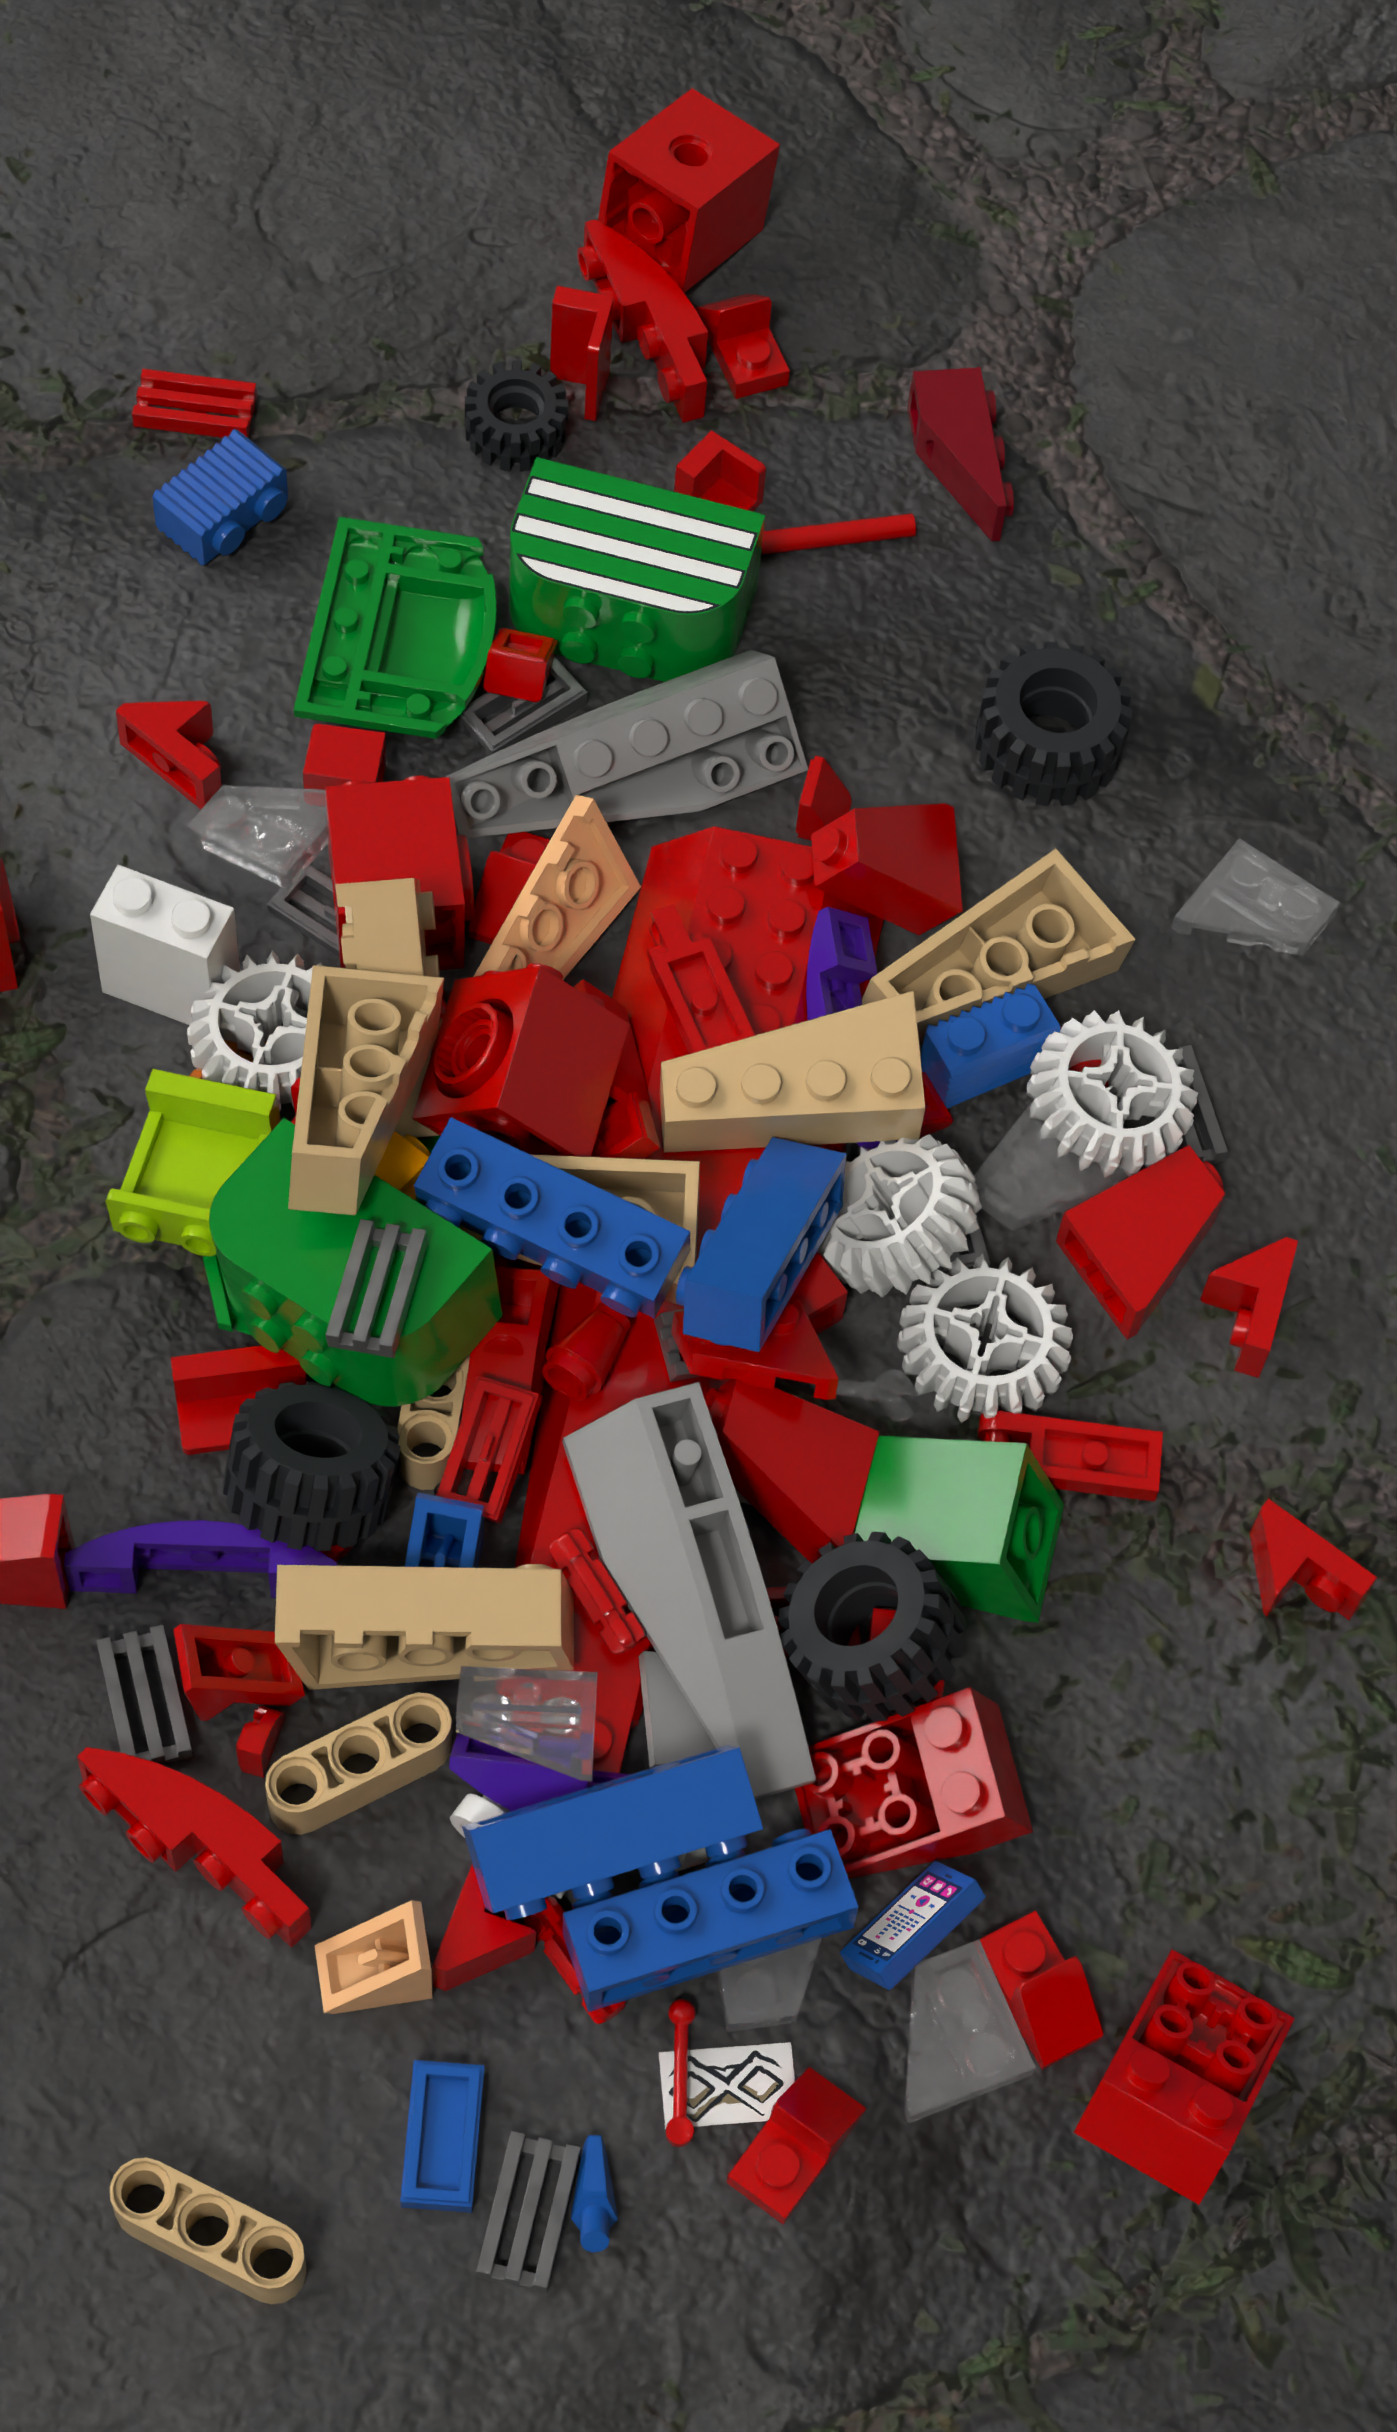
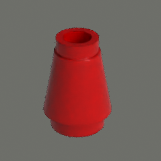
M604 1303L599 1304L593 1312L547 1350V1362L542 1368V1373L548 1384L564 1397L575 1401H583L589 1394L598 1393L625 1339L626 1333L631 1328L628 1317L611 1309Z

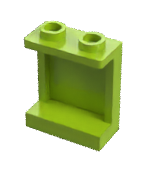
M152 1069L145 1088L150 1111L120 1190L110 1189L105 1201L113 1231L120 1232L126 1238L136 1242L150 1243L157 1240L181 1245L186 1250L200 1256H214L216 1250L209 1226V1214L213 1199L224 1182L281 1121L276 1094Z

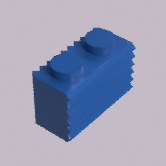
M233 429L229 436H224L221 443L216 442L213 449H207L204 456H199L195 463L190 462L187 469H182L178 476H173L170 483L165 482L161 489L155 490L152 496L155 525L160 532L164 531L167 538H172L176 545H180L184 552H188L192 559L196 558L200 565H205L219 553L226 556L234 552L243 541L245 532L261 520L264 522L274 520L282 512L288 499L287 470L240 431Z
M1027 983L1025 990L1016 987L1014 994L1005 992L1003 999L994 996L992 1004L983 1001L981 1008L972 1006L970 1013L961 1010L959 1017L950 1015L948 1022L939 1019L937 1026L928 1024L920 1057L922 1072H926L946 1108H950L1030 1074V1066L1036 1054L1042 1052L1041 1047L1046 1038L1053 1034L1054 1031L1060 1033L1061 1028L1036 985Z

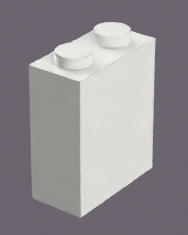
M117 865L90 913L102 992L189 1025L192 1022L191 1008L193 1002L205 1000V992L210 990L212 982L222 984L221 974L223 966L226 965L240 972L234 908Z

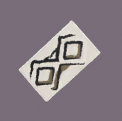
M791 2042L688 2050L687 2118L692 2122L693 2127L768 2121L774 2103L795 2082ZM674 2051L659 2052L665 2129L667 2123L673 2118Z

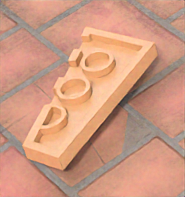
M580 795L574 797L473 977L481 976L486 971L505 972L523 969L528 964L538 963L555 968L562 973L564 980L639 891L641 886L593 798Z

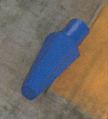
M588 2135L583 2145L571 2220L580 2230L581 2246L589 2252H600L609 2245V2229L617 2221L618 2214L605 2143L601 2135Z

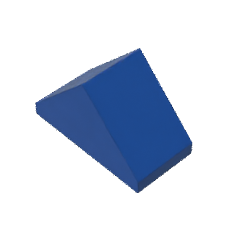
M418 1492L405 1567L478 1568L484 1544V1505Z

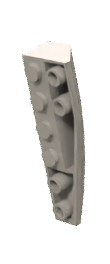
M749 650L589 711L489 755L446 777H450L456 834H464L467 838L557 828L576 795L593 798L606 822L699 812L808 770L775 657Z
M699 1382L634 1399L564 1437L562 1443L599 1557L627 1600L628 1608L637 1616L645 1629V1635L715 1747L719 1748L725 1745L740 1747L755 1800L814 1783L816 1778L799 1707L763 1576Z

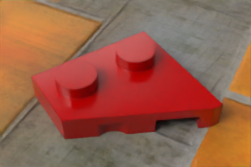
M799 1299L788 1301L760 1352L731 1345H718L710 1340L683 1334L684 1311L674 1312L671 1334L690 1374L719 1380L736 1379L747 1385L774 1390L776 1377L815 1384L814 1398L824 1400L836 1399L839 1377Z

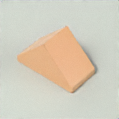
M411 1900L315 1945L324 2013L337 2014L432 1999V1970L422 1903L419 1901Z

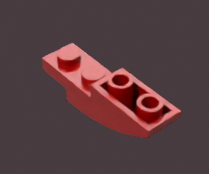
M596 219L585 222L584 246L579 247L577 250L579 267L586 281L593 280L598 294L614 297L612 323L621 342L625 343L638 339L645 359H653L657 366L658 384L663 399L666 403H674L683 423L703 418L707 379L702 369H705L708 331L696 309L679 285L644 250L619 232Z
M496 1254L494 1264L503 1316L470 1353L462 1417L476 1375L540 1395L542 1394L545 1380L542 1368L546 1364L544 1354L560 1284L545 1276L540 1270L541 1265L520 1259L511 1260ZM492 1394L488 1396L464 1469L475 1470L499 1398L498 1396ZM515 1401L513 1403L491 1469L492 1472H499L521 1403ZM534 1426L518 1474H524Z
M86 1747L77 1755L81 1776L84 1780L78 1786L83 1795L104 1816H107L114 1810L130 1826L125 1832L127 1838L148 1861L154 1863L161 1857L177 1872L197 1854L198 1857L193 1862L199 1872L217 1890L222 1891L229 1886L244 1900L246 1904L241 1908L243 1914L254 1928L267 1939H270L277 1933L292 1948L312 1929L309 1907L273 1873L284 1863L281 1840L254 1816L221 1793L188 1775L159 1763L121 1752Z

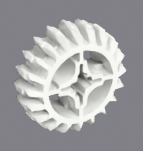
M272 950L267 958V964L256 965L255 961L246 955L243 961V970L240 972L224 965L221 974L222 984L212 982L210 990L205 992V1000L193 1002L191 1008L192 1022L189 1023L190 1027L187 1028L188 1043L193 1048L190 1051L192 1063L197 1071H202V1079L276 1094L279 1112L281 1104L292 1103L293 1105L291 1086L298 1077H301L307 1018L298 1015L294 1007L308 1012L313 967L305 971L304 960L301 959L299 954L289 964H280L278 956ZM223 1039L236 1042L238 1049L251 1053L253 1055V1062L234 1053Z
M1095 1010L1090 1015H1086L1082 1024L1072 1018L1064 1023L1060 1033L1054 1031L1053 1034L1046 1038L1041 1047L1042 1052L1036 1054L1030 1066L1032 1076L1027 1083L1026 1095L1033 1098L1034 1101L1030 1106L1029 1118L1045 1121L1040 1129V1140L1057 1138L1061 1142L1057 1148L1058 1158L1068 1155L1070 1151L1080 1156L1078 1160L1080 1171L1089 1168L1093 1161L1100 1164L1104 1178L1112 1175L1118 1166L1130 1177L1138 1173L1143 1164L1149 1167L1162 1160L1166 1155L1169 1156L1171 1153H1174L1183 1141L1182 1136L1187 1134L1193 1124L1194 1114L1191 1111L1197 1103L1198 1092L1190 1089L1189 1086L1194 1080V1070L1178 1067L1183 1059V1048L1167 1050L1163 1046L1166 1040V1030L1158 1032L1154 1036L1143 1031L1145 1029L1144 1017L1136 1020L1132 1026L1124 1024L1119 1010L1111 1014L1106 1023ZM1101 1060L1099 1067H1084L1082 1072L1068 1070L1070 1067L1084 1061ZM1107 1080H1108V1085H1109V1087H1108V1088H1105L1104 1085L1106 1084V1082H1107ZM1142 1115L1155 1117L1153 1122L1145 1126L1123 1128L1125 1120H1139Z
M930 1134L921 1139L910 1140L900 1138L897 1143L895 1141H880L879 1146L872 1150L861 1147L860 1156L852 1162L846 1161L843 1207L820 1245L818 1252L837 1278H840L844 1284L848 1283L850 1287L855 1288L860 1294L870 1289L883 1298L894 1286L907 1295L912 1282L918 1279L930 1285L931 1273L940 1266L952 1270L950 1256L954 1252L968 1251L965 1235L979 1229L975 1214L982 1208V1205L979 1201V1194L976 1191L978 1189L975 1184L976 1179L954 1149H951L948 1144L942 1145Z
M983 1253L976 1258L973 1269H968L957 1257L951 1262L952 1270L949 1269L948 1275L938 1269L934 1270L931 1273L930 1285L926 1283L927 1286L917 1284L912 1290L909 1300L911 1305L903 1308L899 1322L903 1330L899 1332L897 1347L900 1352L906 1353L903 1358L902 1368L904 1375H918L914 1386L917 1396L935 1391L937 1393L934 1400L936 1411L939 1412L952 1403L959 1407L957 1417L961 1423L970 1417L971 1410L983 1413L985 1418L995 1417L997 1410L1021 1414L1022 1405L1036 1412L1043 1404L1044 1393L1053 1395L1058 1390L1061 1382L1060 1374L1067 1371L1071 1360V1355L1066 1349L1070 1348L1072 1343V1328L1064 1326L1068 1315L1066 1305L1051 1304L1055 1294L1053 1285L1034 1288L1033 1284L1036 1275L1033 1267L1017 1276L1011 1273L1012 1263L1009 1257L1000 1263L999 1269L989 1268L988 1261ZM982 1304L978 1308L971 1310L959 1308L966 1305ZM1007 1312L1016 1317L1025 1327L1014 1323L1008 1317ZM991 1323L992 1329L989 1339L992 1341L987 1343L984 1355L979 1357L978 1350L981 1341L978 1338L983 1336L986 1324ZM944 1352L956 1356L962 1362L964 1369L953 1363ZM1000 1369L1013 1371L1005 1375L987 1376L992 1371Z

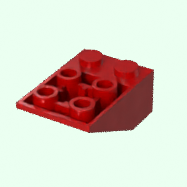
M971 1687L914 1707V1712L901 1717L899 1714L888 1717L886 1721H876L808 1746L816 1780L814 1783L795 1788L804 1828L809 1829L812 1835L831 1830L848 1879L972 1854L1033 1832L999 1705Z
M1171 1949L1073 2133L1200 2205L1229 2155L1295 2018L1208 1970L1203 1965Z

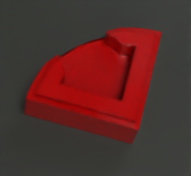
M259 1706L254 1710V1721L245 1723L236 1744L238 1765L241 1768V1772L264 1778L286 1717L284 1712L264 1706Z

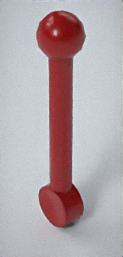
M678 1999L672 2002L668 2009L669 2019L675 2024L673 2118L667 2123L665 2135L667 2141L675 2147L688 2145L694 2133L693 2124L687 2118L688 2031L689 2024L695 2019L696 2011L693 2004L685 1999Z

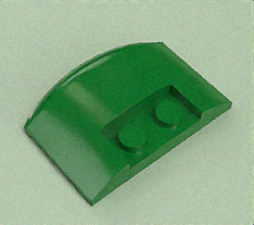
M339 517L294 705V717L434 739L442 735L446 731V727L467 707L479 687L486 670L488 651L495 636V584L493 574L488 575L479 556L484 555V548L479 538Z

